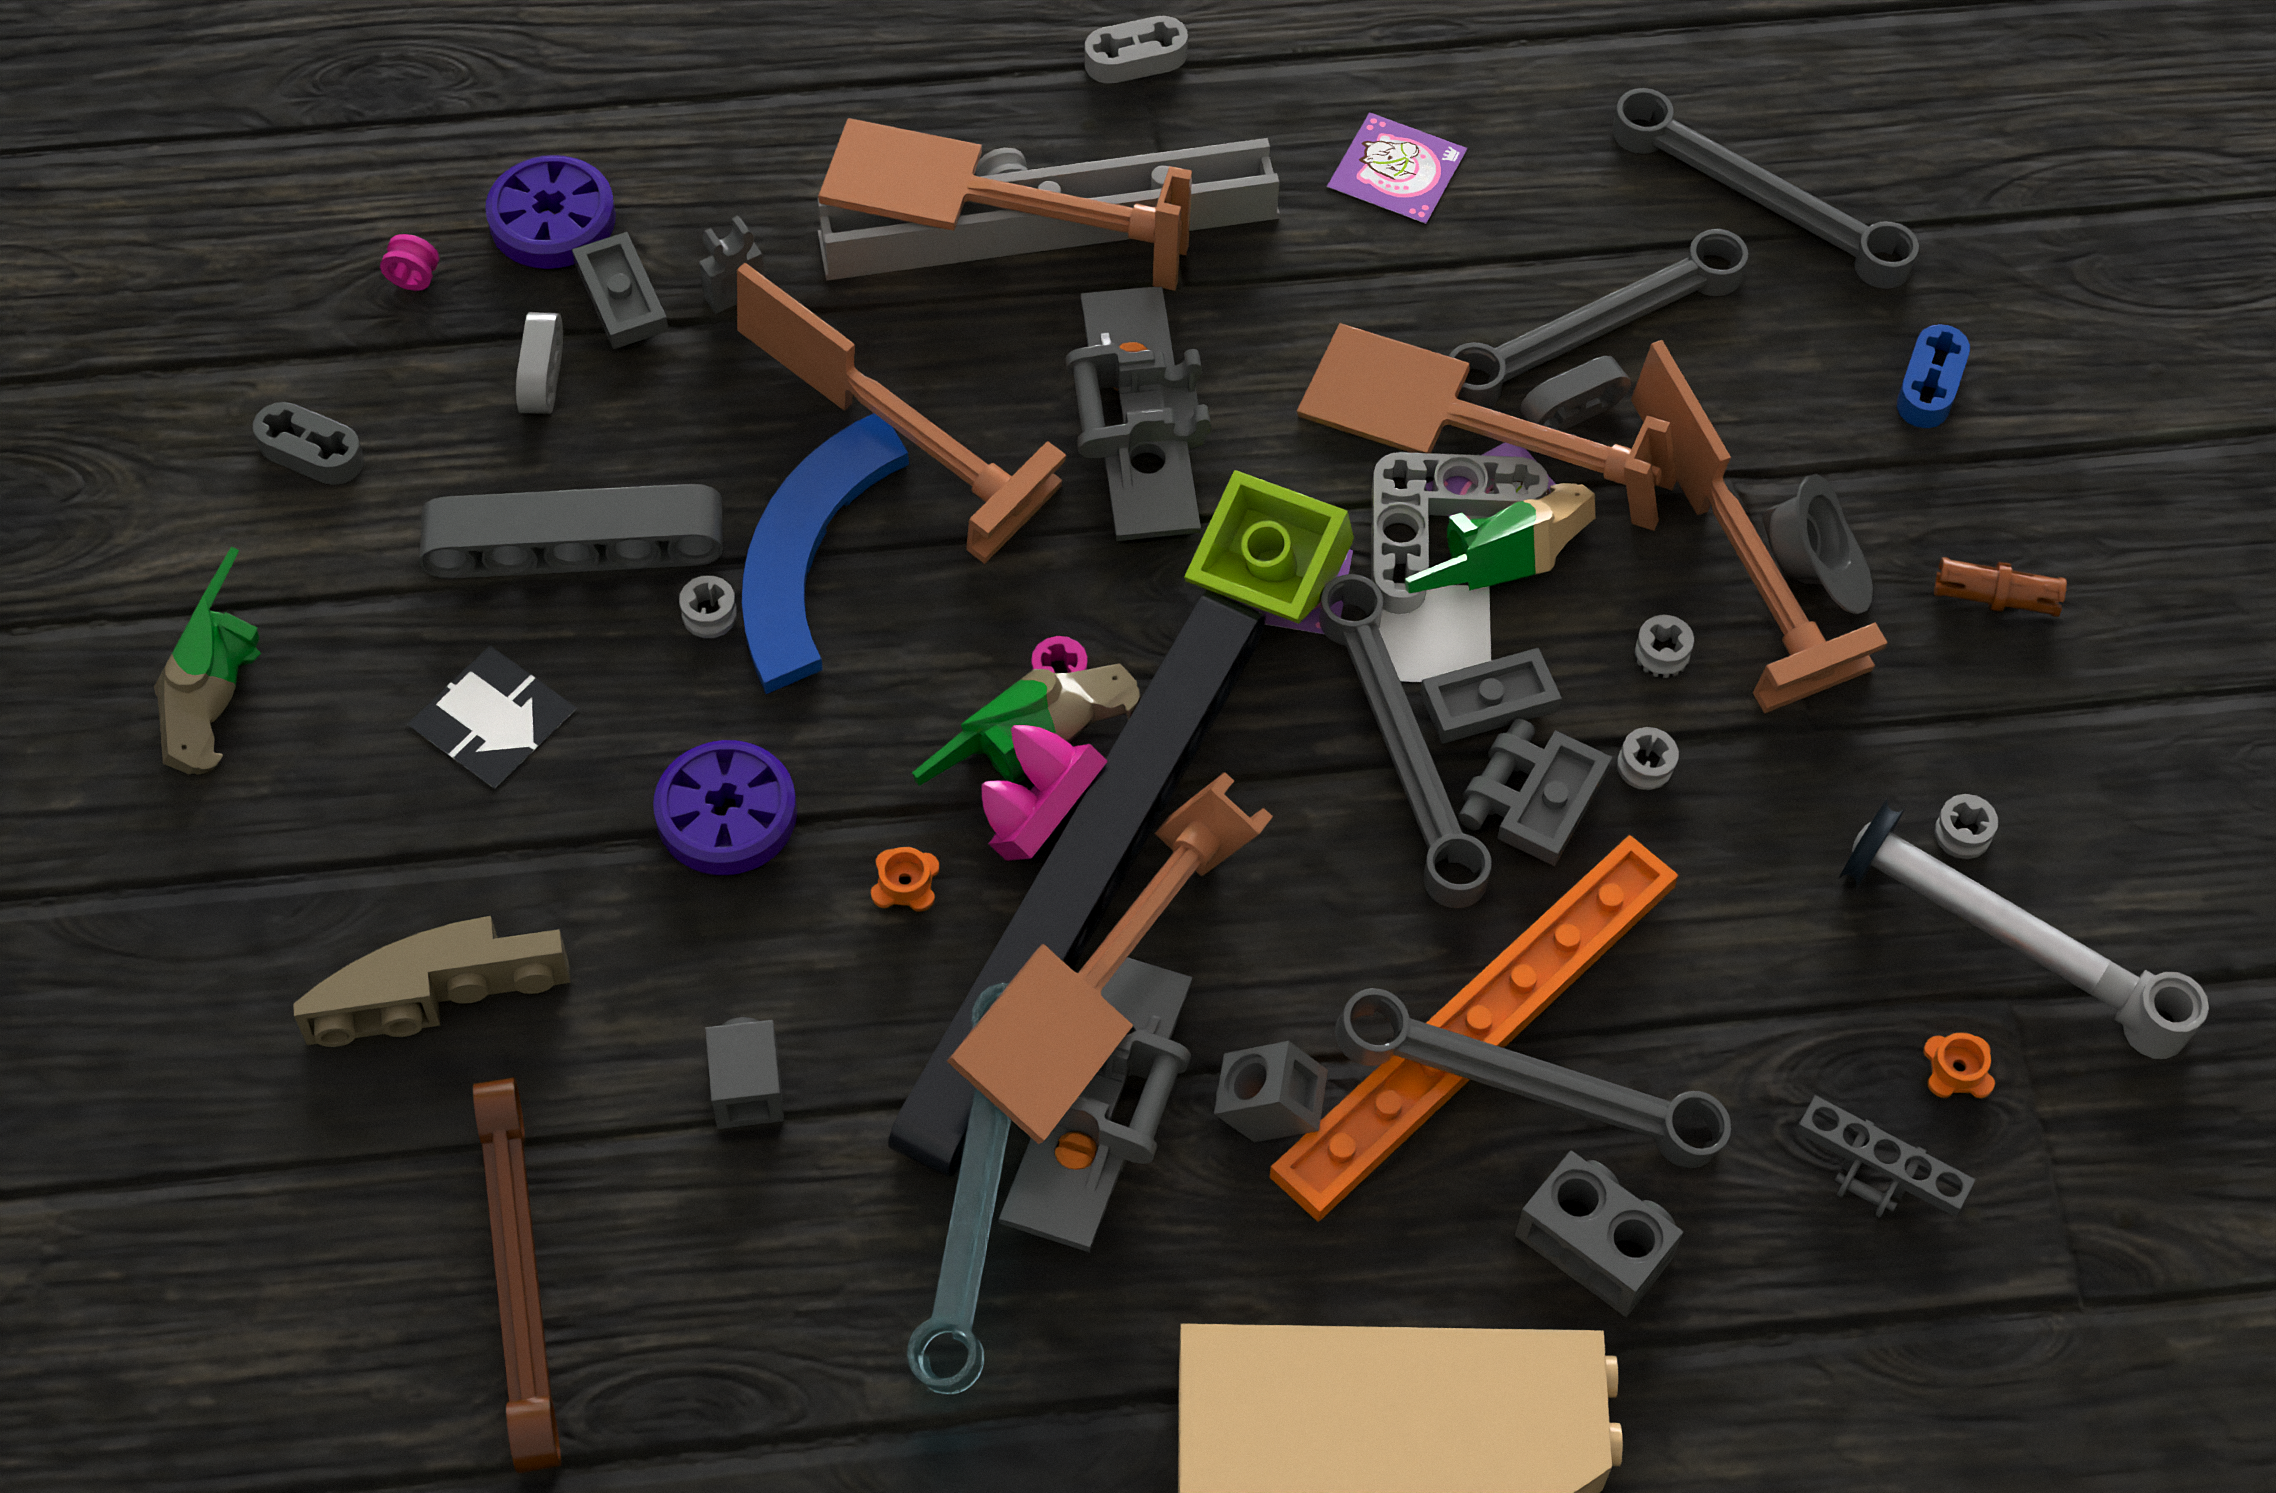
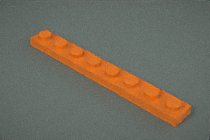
M1629 835L1426 1023L1501 1048L1506 1047L1673 890L1679 875ZM1394 1055L1389 1061L1381 1064L1320 1120L1319 1131L1306 1133L1271 1166L1270 1178L1319 1222L1470 1079Z

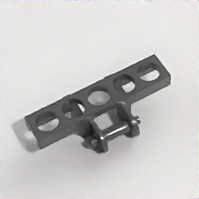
M1816 1095L1814 1096L1796 1133L1845 1158L1841 1169L1847 1171L1848 1174L1846 1176L1840 1172L1838 1173L1835 1181L1841 1184L1837 1196L1842 1198L1847 1190L1878 1206L1875 1216L1880 1218L1885 1208L1893 1212L1898 1203L1891 1200V1196L1901 1200L1904 1192L1907 1191L1950 1215L1957 1216L1976 1179L1926 1154L1927 1150L1921 1147L1915 1148L1875 1127V1123L1868 1119L1864 1121ZM1815 1114L1837 1127L1832 1131H1822L1814 1125L1812 1116ZM1844 1130L1857 1136L1852 1146L1844 1140ZM1868 1139V1143L1863 1146L1865 1140ZM1879 1144L1891 1145L1898 1152V1161L1893 1164L1880 1162L1874 1155V1147ZM1910 1161V1163H1909V1165H1908V1167H1907V1169H1906V1171H1905V1164H1906V1162ZM1862 1163L1892 1178L1885 1194L1854 1178ZM1917 1169L1929 1174V1177L1925 1180L1912 1179ZM1938 1179L1961 1191L1960 1194L1955 1197L1944 1196L1938 1191L1936 1180Z

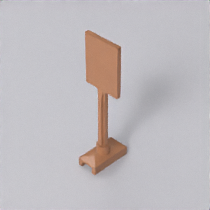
M851 118L847 119L818 195L820 204L955 231L964 203L972 201L1128 233V238L1154 243L1153 286L1176 290L1179 254L1186 255L1189 247L1191 170L1169 166L1156 207L1135 204L1131 208L978 177L974 174L982 154V145Z
M744 263L737 269V331L844 411L852 404L854 395L861 404L971 485L972 492L986 502L969 519L966 550L985 564L1062 486V479L1056 476L1054 472L1065 462L1066 454L1047 441L1013 476L994 463L988 465L880 383L860 373L854 366L855 344L748 264Z
M1339 323L1297 409L1298 417L1410 453H1431L1442 428L1445 425H1452L1604 473L1605 479L1626 485L1631 523L1653 531L1659 521L1654 487L1656 485L1673 490L1677 481L1670 422L1646 416L1632 449L1618 444L1609 447L1459 400L1457 397L1471 369L1470 363Z
M1663 340L1652 343L1631 402L1643 422L1646 416L1670 422L1676 478L1697 515L1708 512L1710 505L1712 506L1715 517L1785 635L1782 642L1791 656L1766 665L1753 691L1764 714L1871 672L1875 664L1869 655L1885 649L1888 643L1876 622L1826 642L1816 623L1808 621L1738 499L1728 490L1723 481V475L1731 459L1730 454Z
M1225 772L1169 815L1155 832V835L1173 850V854L1079 973L1074 972L1046 945L1042 944L947 1060L954 1069L1038 1144L1045 1141L1133 1026L1132 1023L1102 997V988L1193 872L1196 871L1201 877L1259 835L1273 817L1264 808L1249 817L1224 794L1234 782Z

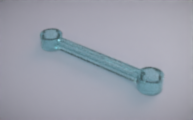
M1009 983L993 985L981 993L972 1010L973 1028ZM975 1088L932 1318L917 1327L907 1347V1359L912 1372L928 1388L941 1394H956L969 1388L978 1379L984 1364L982 1345L971 1330L1011 1119L977 1088ZM953 1332V1338L966 1345L969 1350V1356L965 1366L956 1375L949 1378H939L932 1372L929 1363L930 1357L924 1354V1350L928 1343L937 1335Z

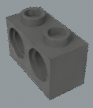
M1570 1150L1522 1209L1515 1236L1616 1311L1627 1317L1674 1258L1684 1231L1675 1226L1671 1215L1660 1205L1649 1200L1641 1201L1621 1187L1616 1176L1603 1164L1594 1160L1585 1161ZM1567 1200L1577 1201L1583 1204L1590 1214L1582 1217L1572 1216L1566 1213L1559 1203ZM1619 1241L1634 1242L1644 1250L1646 1256L1640 1258L1628 1257L1617 1249L1615 1243Z

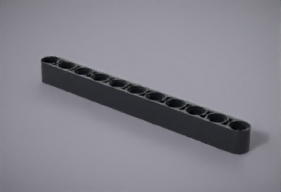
M1206 590L1108 754L1106 758L1108 762L1091 783L901 1108L890 1133L889 1149L948 1177L953 1176L958 1171L995 1105L954 1069L947 1060L1042 944L1046 945L1073 970L1250 660L1263 632L1266 620L1265 613L1210 590Z

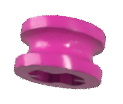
M399 234L392 237L387 247L388 253L383 256L380 263L382 274L390 282L404 289L416 291L427 288L433 277L432 271L436 269L440 260L437 250L426 240L414 235Z
M1055 636L1047 638L1039 643L1032 653V670L1048 669L1055 673L1053 667H1051V662L1064 661L1068 673L1087 670L1085 649L1078 641L1069 637Z

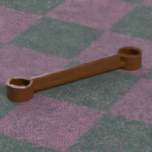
M515 1077L473 1084V1100L477 1129L483 1152L509 1401L506 1404L507 1428L516 1473L519 1474L561 1466V1451L556 1414L550 1389L523 1146L525 1144L524 1119L517 1081Z

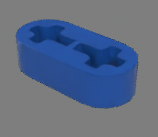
M1938 324L1929 326L1920 333L1897 398V410L1907 423L1915 427L1932 428L1942 424L1948 417L1970 352L1968 339L1960 330L1949 325ZM1936 349L1947 352L1943 367L1932 364ZM1924 386L1935 389L1931 403H1924L1919 400Z

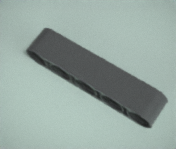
M702 484L447 496L434 498L426 502L422 507L420 566L428 574L439 578L698 566L717 560L722 555L723 550L722 497L714 488Z

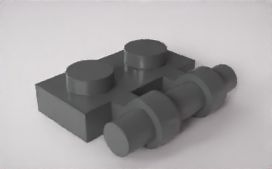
M1517 718L1514 719L1507 733L1498 734L1488 751L1491 760L1482 776L1473 777L1465 790L1463 797L1466 803L1458 815V820L1468 829L1479 830L1487 815L1498 814L1504 817L1499 828L1498 840L1555 866L1610 769L1612 757L1556 730L1545 749L1530 743L1536 733L1534 726L1524 719ZM1521 770L1529 774L1520 792L1505 786L1512 772Z

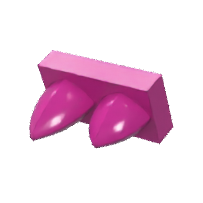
M1014 725L1011 728L1017 758L1025 774L1034 784V787L1028 790L1022 785L998 780L982 784L984 811L989 824L996 832V835L988 844L1006 861L1032 858L1108 762L1091 744L1073 747L1057 734L1040 727Z

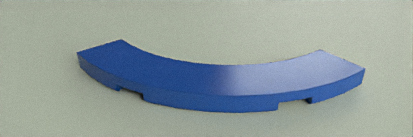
M875 413L854 422L830 437L809 454L791 472L771 498L755 529L743 573L742 609L747 645L754 669L766 694L823 670L822 660L812 640L806 619L805 585L816 551L827 533V525L843 505H849L870 486L887 475L909 465L908 451L896 431Z

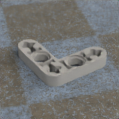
M1399 452L1391 453L1381 458L1375 466L1371 490V580L1382 592L1383 609L1395 614L1410 613L1418 609L1425 600L1426 591L1409 594L1406 590L1395 589L1393 576L1395 563H1406L1405 578L1429 569L1428 515L1448 516L1462 512L1465 516L1491 517L1516 502L1527 499L1539 500L1546 496L1549 482L1547 471L1542 465L1529 458L1511 456ZM1462 476L1471 480L1475 484L1476 489L1469 494L1458 495L1447 490L1444 482L1450 477ZM1426 477L1434 478L1432 491H1425ZM1393 478H1404L1407 488H1395ZM1488 479H1494V494L1486 493ZM1513 482H1524V487L1528 492L1526 494L1516 493ZM1402 523L1410 526L1416 532V537L1408 542H1394L1387 538L1383 530L1391 524Z

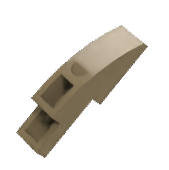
M491 916L455 922L391 943L350 963L320 982L293 1004L294 1017L307 1045L319 1044L326 1047H338L351 1043L355 1038L373 1035L410 1036L418 1033L422 1028L440 1026L438 1002L451 1000L456 1003H473L484 999L490 994L511 991L535 994L547 991L553 985L570 983L568 958L560 929L498 938Z

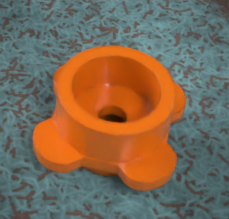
M898 847L885 850L877 856L876 867L879 879L878 883L871 889V898L875 905L880 908H889L893 904L907 905L914 911L922 912L928 910L934 904L935 895L931 890L932 878L939 873L940 869L939 862L934 855L922 853L912 847ZM902 877L911 878L909 884H901L899 880Z
M1954 1033L1945 1038L1943 1036H1933L1926 1042L1923 1051L1924 1055L1931 1061L1932 1075L1928 1080V1087L1933 1094L1941 1098H1948L1953 1093H1971L1976 1098H1985L1992 1092L1995 1080L1988 1074L1991 1065L1990 1047L1984 1039L1968 1033ZM1958 1062L1964 1065L1965 1070L1957 1071L1953 1064Z

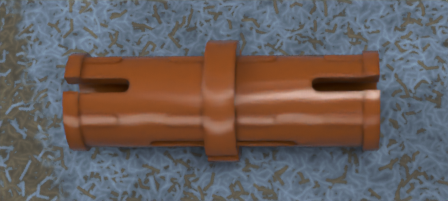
M1942 557L1938 567L1941 569V573L1937 572L1935 596H1947L1987 603L1989 610L2002 612L2005 607L2050 614L2052 617L2060 616L2062 605H2059V601L2064 602L2066 578H2053L2013 571L2011 564L1998 562L1996 567L1950 560L1947 557Z

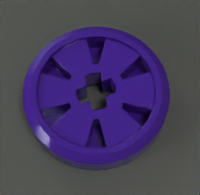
M560 155L531 158L509 168L492 185L485 206L490 234L499 250L515 262L542 269L574 265L572 249L609 238L616 220L612 190L603 174L589 163L573 157Z
M713 741L686 751L676 758L664 771L654 794V815L658 833L664 846L682 864L707 874L733 875L762 866L775 857L786 845L792 835L797 818L794 785L785 766L767 750L743 741ZM725 799L735 800L736 807H730L725 816L716 815L715 807H722Z

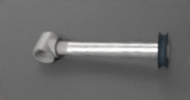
M1888 798L1873 820L1865 825L1856 837L1852 854L1843 868L1839 879L1843 875L1852 876L1856 881L1857 889L1871 866L1877 868L2118 1010L2114 1020L2123 1025L2124 1034L2130 1045L2141 1054L2153 1059H2167L2177 1055L2206 1020L2209 1010L2207 996L2202 987L2191 977L2178 972H2163L2154 975L2147 970H2144L2141 976L2138 977L1903 840L1892 832L1905 808L1900 812L1892 811L1888 806ZM2156 1009L2167 1012L2175 1022L2165 1020L2158 1014Z

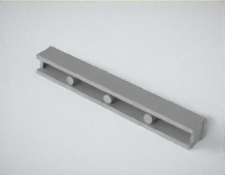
M1268 138L981 176L983 178L1131 208L1135 204L1156 207L1168 168L1171 166L1192 171L1189 231L1279 219L1280 215L1278 209L1279 179L1277 173L1273 172ZM818 198L821 229L818 230V237L826 281L1130 239L1128 238V233L972 201L964 203L955 231L820 204Z

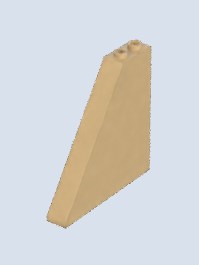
M1181 1324L1179 1340L1178 1493H1600L1605 1486L1612 1466H1621L1623 1441L1620 1423H1609L1608 1398H1616L1618 1392L1616 1356L1605 1355L1604 1331Z

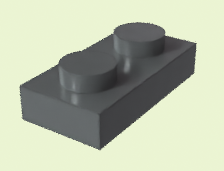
M628 232L572 249L575 266L613 349L669 331L665 312Z
M1539 648L1423 679L1420 688V695L1442 744L1511 725L1514 719L1517 718L1529 720L1558 712L1562 700Z

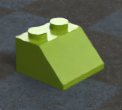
M1234 470L1184 576L1185 581L1299 624L1321 602L1324 588L1331 580L1337 577L1352 545L1354 536L1348 511Z

